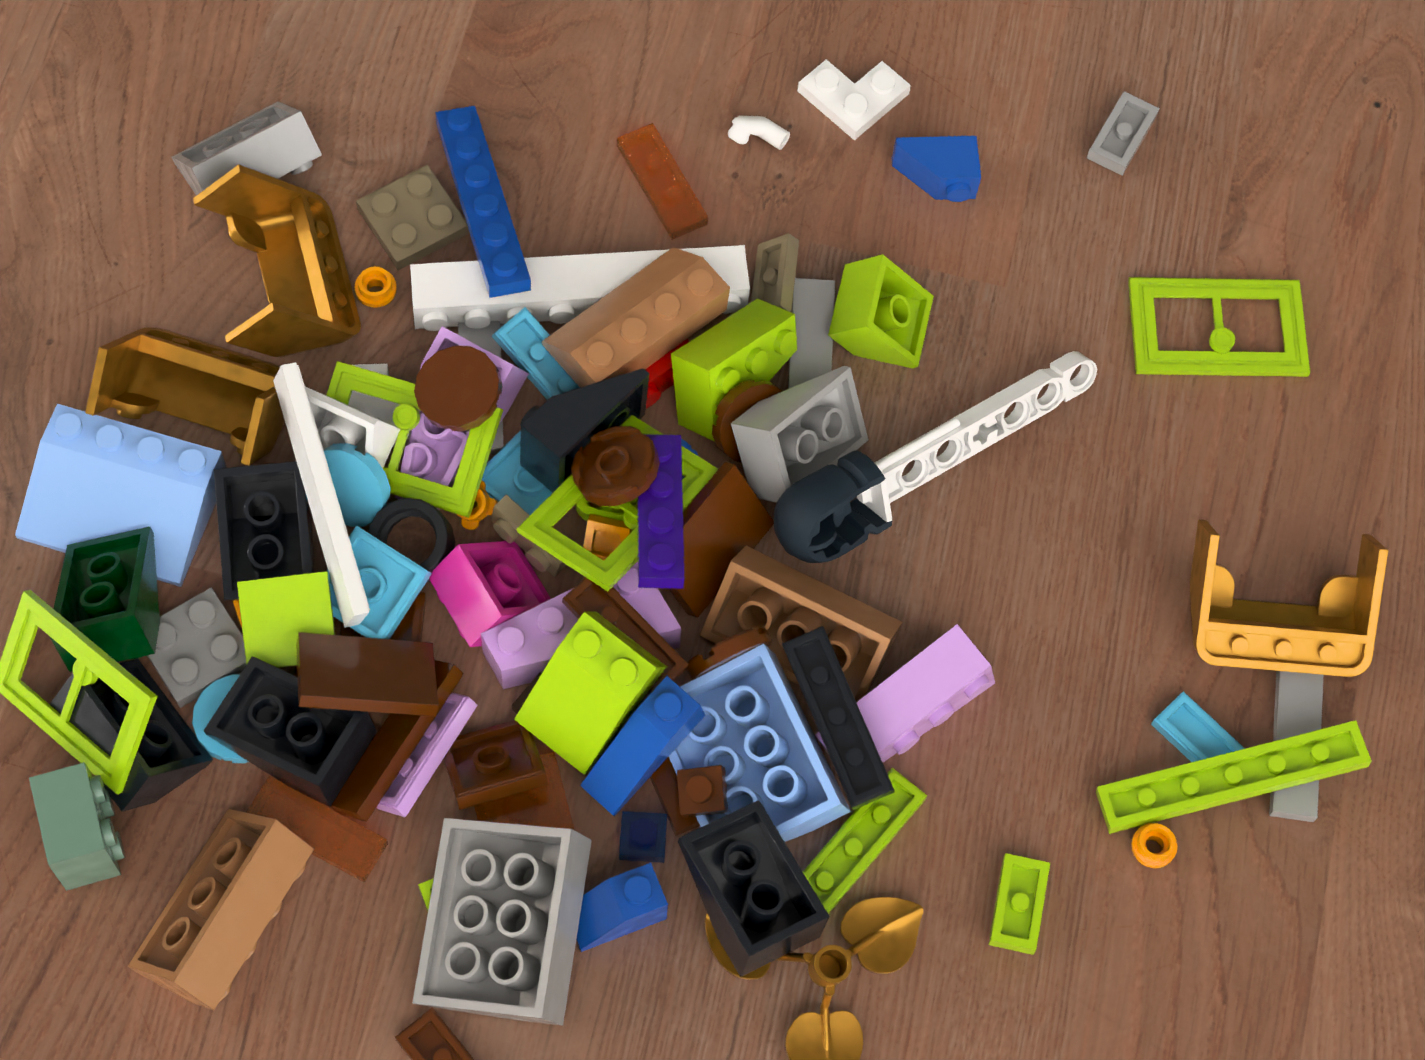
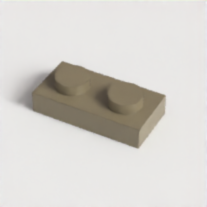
M787 233L758 244L751 302L758 298L791 312L799 240L791 234Z
M505 495L493 509L491 521L494 523V530L506 542L512 543L514 541L526 552L525 556L533 567L541 572L547 570L555 578L566 564L517 532V528L530 515L508 495Z

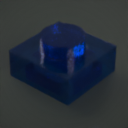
M622 811L619 860L664 863L667 814Z

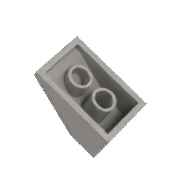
M842 366L761 400L731 423L747 483L759 499L776 503L785 490L795 482L827 465L834 464L837 466L839 458L852 451H856L869 440L851 367Z

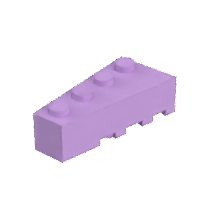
M637 561L613 587L673 649L679 648L681 627L658 588H638ZM572 589L481 633L483 654L503 689L531 683L539 672L542 673L558 646L578 621V618L562 603L563 597Z
M956 624L861 698L857 705L882 762H885L896 753L900 755L909 750L918 742L920 736L931 728L945 722L955 711L994 685L995 680L990 663L958 624ZM818 732L817 734H815V736L817 737L820 744L827 751L820 732Z

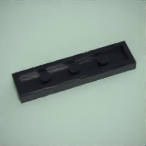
M821 626L782 643L852 809L855 810L894 793L893 785L824 627Z

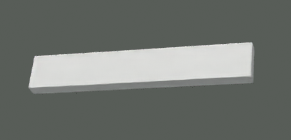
M296 362L280 366L273 380L344 627L359 625L370 611L299 365Z

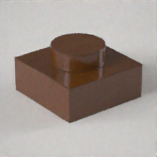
M716 765L677 770L679 807L682 817L687 818L728 812L725 767Z

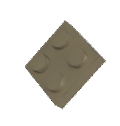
M428 164L356 200L357 210L397 270L470 234L466 220Z

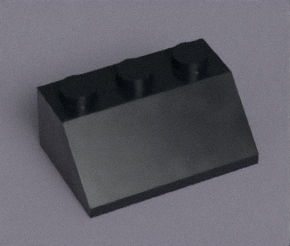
M139 659L120 662L119 664L155 693L157 699L122 793L117 795L104 784V788L122 812L157 802L209 766L213 761L212 757L199 743L197 737ZM73 673L50 703L60 714L74 678ZM98 677L94 684L81 686L69 722L111 756L129 703Z

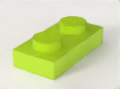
M1005 853L1001 866L988 945L1034 955L1037 949L1050 862Z

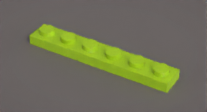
M1355 720L1097 787L1096 795L1108 832L1111 834L1147 823L1367 768L1372 761Z

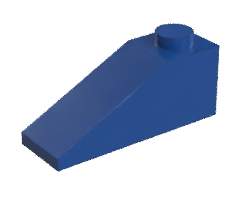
M666 676L635 710L580 786L609 813L615 816L706 716L701 705Z

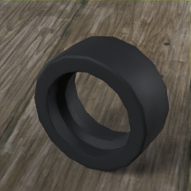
M404 498L390 502L377 512L369 526L368 533L387 544L388 535L391 530L404 518L420 517L428 521L435 531L436 544L429 558L422 562L420 566L431 573L455 548L456 541L451 524L436 507L421 499Z

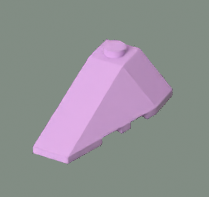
M442 326L426 354L421 368L424 362L436 352L451 346H471L484 352L499 370L503 384L502 394L499 395V400L496 403L497 408L503 409L501 422L529 373ZM418 410L420 421L411 430L409 445L404 449L400 472L453 487L470 429L458 432L442 427L439 428L433 425L421 410ZM395 495V498H397L398 500L404 499L402 497Z

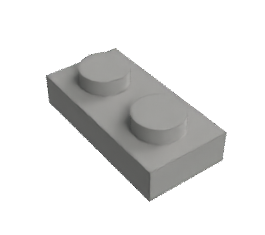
M1124 91L1089 149L1087 159L1123 176L1155 121L1160 108Z

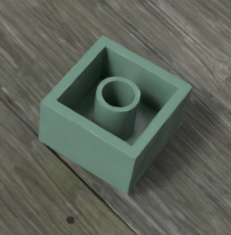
M83 762L30 777L29 781L47 862L65 890L120 876L118 860L125 858V852L118 831L115 832L112 821L108 818L115 816L112 798L108 791L105 790L101 776H93L86 763Z

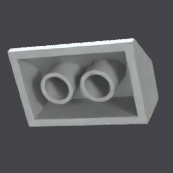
M276 102L172 156V159L197 196L238 164L278 179L289 172L291 175H296L308 170L313 166L312 160L321 156L322 153L302 112L281 102Z

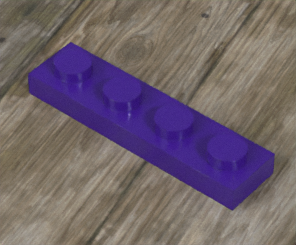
M644 434L648 435L658 451L660 465L656 479L647 491L637 497L638 588L683 589L684 537L681 435Z

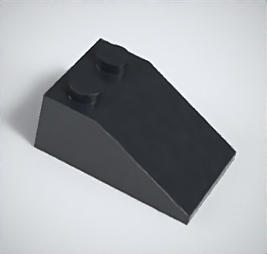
M642 368L552 396L541 407L533 406L524 415L520 423V465L553 493L572 474L571 467L575 454L581 446L585 449L591 443L590 437L599 431L620 426L630 415L638 419L645 415L649 373Z
M297 461L214 469L224 600H239L237 582L314 573L312 513Z
M252 656L205 727L204 732L207 736L290 788L331 807L376 735L377 730L368 712L299 707L298 677Z
M759 800L679 838V846L717 938L740 977L820 938L830 916Z

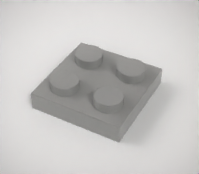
M212 587L160 616L155 654L147 655L179 708L199 698L202 691L215 680L232 674H240L246 666L243 636Z

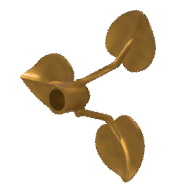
M877 897L863 900L852 906L844 914L840 923L841 935L852 945L850 948L845 950L838 945H827L814 955L809 952L788 953L776 959L778 961L804 962L808 964V973L812 981L818 986L824 987L820 1014L815 1012L803 1013L792 1022L787 1030L785 1047L789 1060H860L863 1050V1032L856 1017L844 1010L829 1014V1005L832 995L835 993V986L850 974L852 968L851 957L856 953L860 964L873 973L888 974L902 968L911 958L916 947L919 925L923 915V907L921 905L894 897ZM708 914L705 915V932L708 944L713 955L726 971L738 978L747 980L759 979L768 972L771 962L740 977L717 938Z

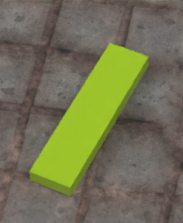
M891 768L887 774L895 792L857 808L803 871L828 914L836 907L927 798L924 792L894 768Z

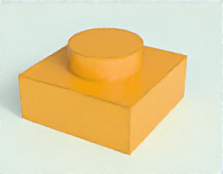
M590 514L587 521L583 548L604 561L631 533L632 529H629L621 520Z

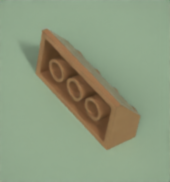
M673 247L542 341V345L580 388L635 370L646 369L725 312L728 305L730 286L703 257Z
M746 545L731 560L700 636L717 644L751 628L758 629L761 626L765 627L772 640L768 648L776 654L787 679L799 685L782 643L823 626L856 702H858L869 693L903 622Z
M228 809L128 967L191 1003L215 1010L219 1002L230 992L232 981L243 963L254 953L257 941L267 924L280 911L282 900L293 882L303 874L306 868V861L314 848L276 819Z

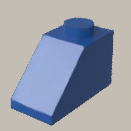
M977 136L898 137L895 140L892 166L935 200L962 202L967 199H976L981 181Z
M651 862L611 877L583 895L576 939L581 952L667 919L668 903Z

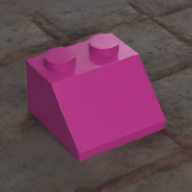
M497 541L458 544L431 572L432 574L429 577L437 591L439 600L447 608L458 627L460 635L466 640L469 647L482 646L481 633L551 599L519 545L514 541L512 543Z

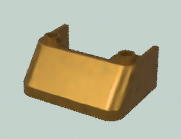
M238 164L193 198L195 206L226 216L228 233L235 244L257 252L269 305L225 335L228 344L272 357H282L343 343L360 332L361 322L334 217L329 205L321 196Z
M145 327L99 347L85 413L94 416L112 407L117 409L116 413L122 417L141 419L143 414L159 411L231 434L230 443L237 447L236 451L239 454L243 455L241 463L249 466L272 451L285 422L273 382L280 366L171 331Z
M1198 519L1190 577L1193 644L1202 660L1216 666L1345 677L1357 676L1370 666L1374 651L1388 549L1371 534H1362L1356 576L1335 575L1327 579L1319 590L1317 606L1233 599L1235 584L1232 575L1225 567L1216 564L1220 535L1207 520Z

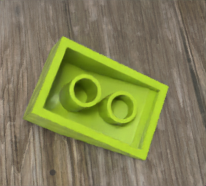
M584 612L554 652L514 720L583 775H586L667 666L598 612Z

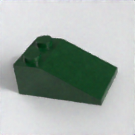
M151 527L69 544L66 548L53 609L116 662L155 654L160 616L154 533ZM50 637L68 671L73 672V664L77 659Z

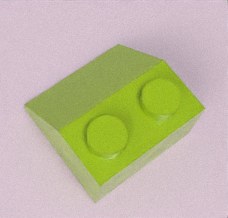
M883 254L845 264L828 336L854 356L907 368H916L919 365L934 296Z

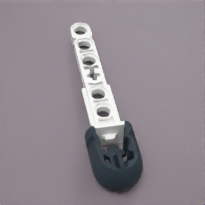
M1072 351L1051 362L1050 368L1035 371L876 462H873L867 455L856 450L839 458L837 466L830 464L809 474L787 488L778 499L774 509V530L779 542L788 554L806 563L829 562L841 557L867 541L869 533L879 534L892 526L891 502L1052 411L1062 401L1067 402L1086 391L1096 378V364L1080 352ZM1079 365H1081V369L1077 376L1070 381L1071 375L1074 372V370ZM1049 383L1045 394L1037 399L1040 390ZM1016 402L1014 410L1009 416L1004 418L1006 410L1011 404ZM949 440L946 450L936 457L940 446ZM912 460H915L914 466L910 470V472L902 476V472L906 465Z

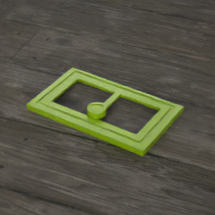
M1129 277L1128 286L1136 374L1309 376L1310 366L1300 280ZM1154 298L1212 299L1215 330H1213L1209 337V345L1214 351L1158 350ZM1221 299L1279 300L1284 352H1230L1235 343V335L1231 330L1224 328Z
M337 361L327 396L348 405L352 391L400 404L393 412V422L400 428V432L388 468L383 467L391 488L390 494L402 498L421 499L438 509L469 518L503 409L496 408L493 415L484 423L470 429L453 487L445 486L397 471L409 431L414 429L420 421V413L418 411L420 409L414 393L415 384Z
M630 415L620 425L637 428L641 434L664 435L633 415ZM681 446L682 476L685 477L682 480L684 511L718 471V468ZM571 474L517 528V532L608 592L638 561L637 504L627 502L617 506L624 510V524L633 531L603 561L553 528L583 497L576 487Z
M23 591L0 660V693L80 763L85 762L90 772L95 776L100 775L103 783L119 795L125 787L157 695L33 591ZM38 627L77 659L73 664L74 678L61 714L21 680ZM98 677L129 703L111 756L69 722L81 686L94 684Z

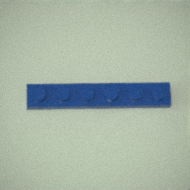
M469 106L435 112L436 125L489 298L531 291V278L476 107Z

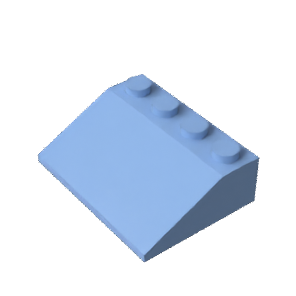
M57 404L40 440L15 536L17 539L66 553V548L69 544L151 527L154 533L157 580L181 587L216 504L214 469L227 468L222 451L102 416H92L86 414L85 411Z
M765 644L680 686L701 705L706 716L669 755L676 774L677 770L716 765H722L726 771L728 812L696 816L700 827L759 800L782 839L786 842L812 832L851 812L776 654Z

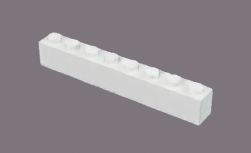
M745 245L680 249L703 257L730 286L727 310L723 312L724 314L734 313L748 305L750 285ZM670 249L524 258L531 278V291L489 298L478 261L410 264L415 329L424 328L429 331H439L442 326L444 328L457 327L458 323L465 322L467 327L474 329L487 327L490 321H500V324H506L525 307L538 322L568 323Z

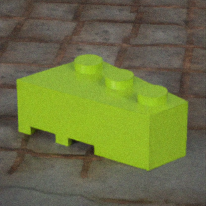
M757 298L671 353L678 425L714 441L712 425L716 426L718 418L715 412L729 390L747 380H754L755 382L762 380L770 381L797 351L795 314Z

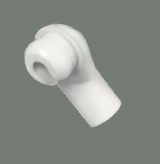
M739 115L732 120L733 126L728 131V137L739 144H746L750 134L779 150L786 145L790 137V132L763 116Z

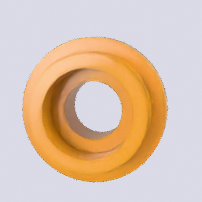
M374 266L363 270L355 281L356 297L362 304L368 307L377 308L389 304L397 292L395 278L390 272L381 267ZM374 286L383 288V290L378 292L369 291Z
M1147 823L1141 826L1133 835L1131 841L1132 852L1135 858L1144 866L1150 868L1164 867L1173 860L1177 853L1178 846L1175 835L1162 824ZM1149 840L1156 841L1160 845L1161 852H1150L1146 847V842Z

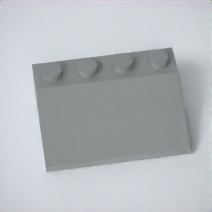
M444 818L412 1003L519 1021L563 1026L592 840L573 829Z

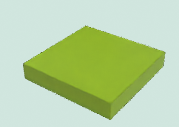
M328 571L237 582L246 665L253 656L277 668L297 665L296 643L299 632L335 635Z

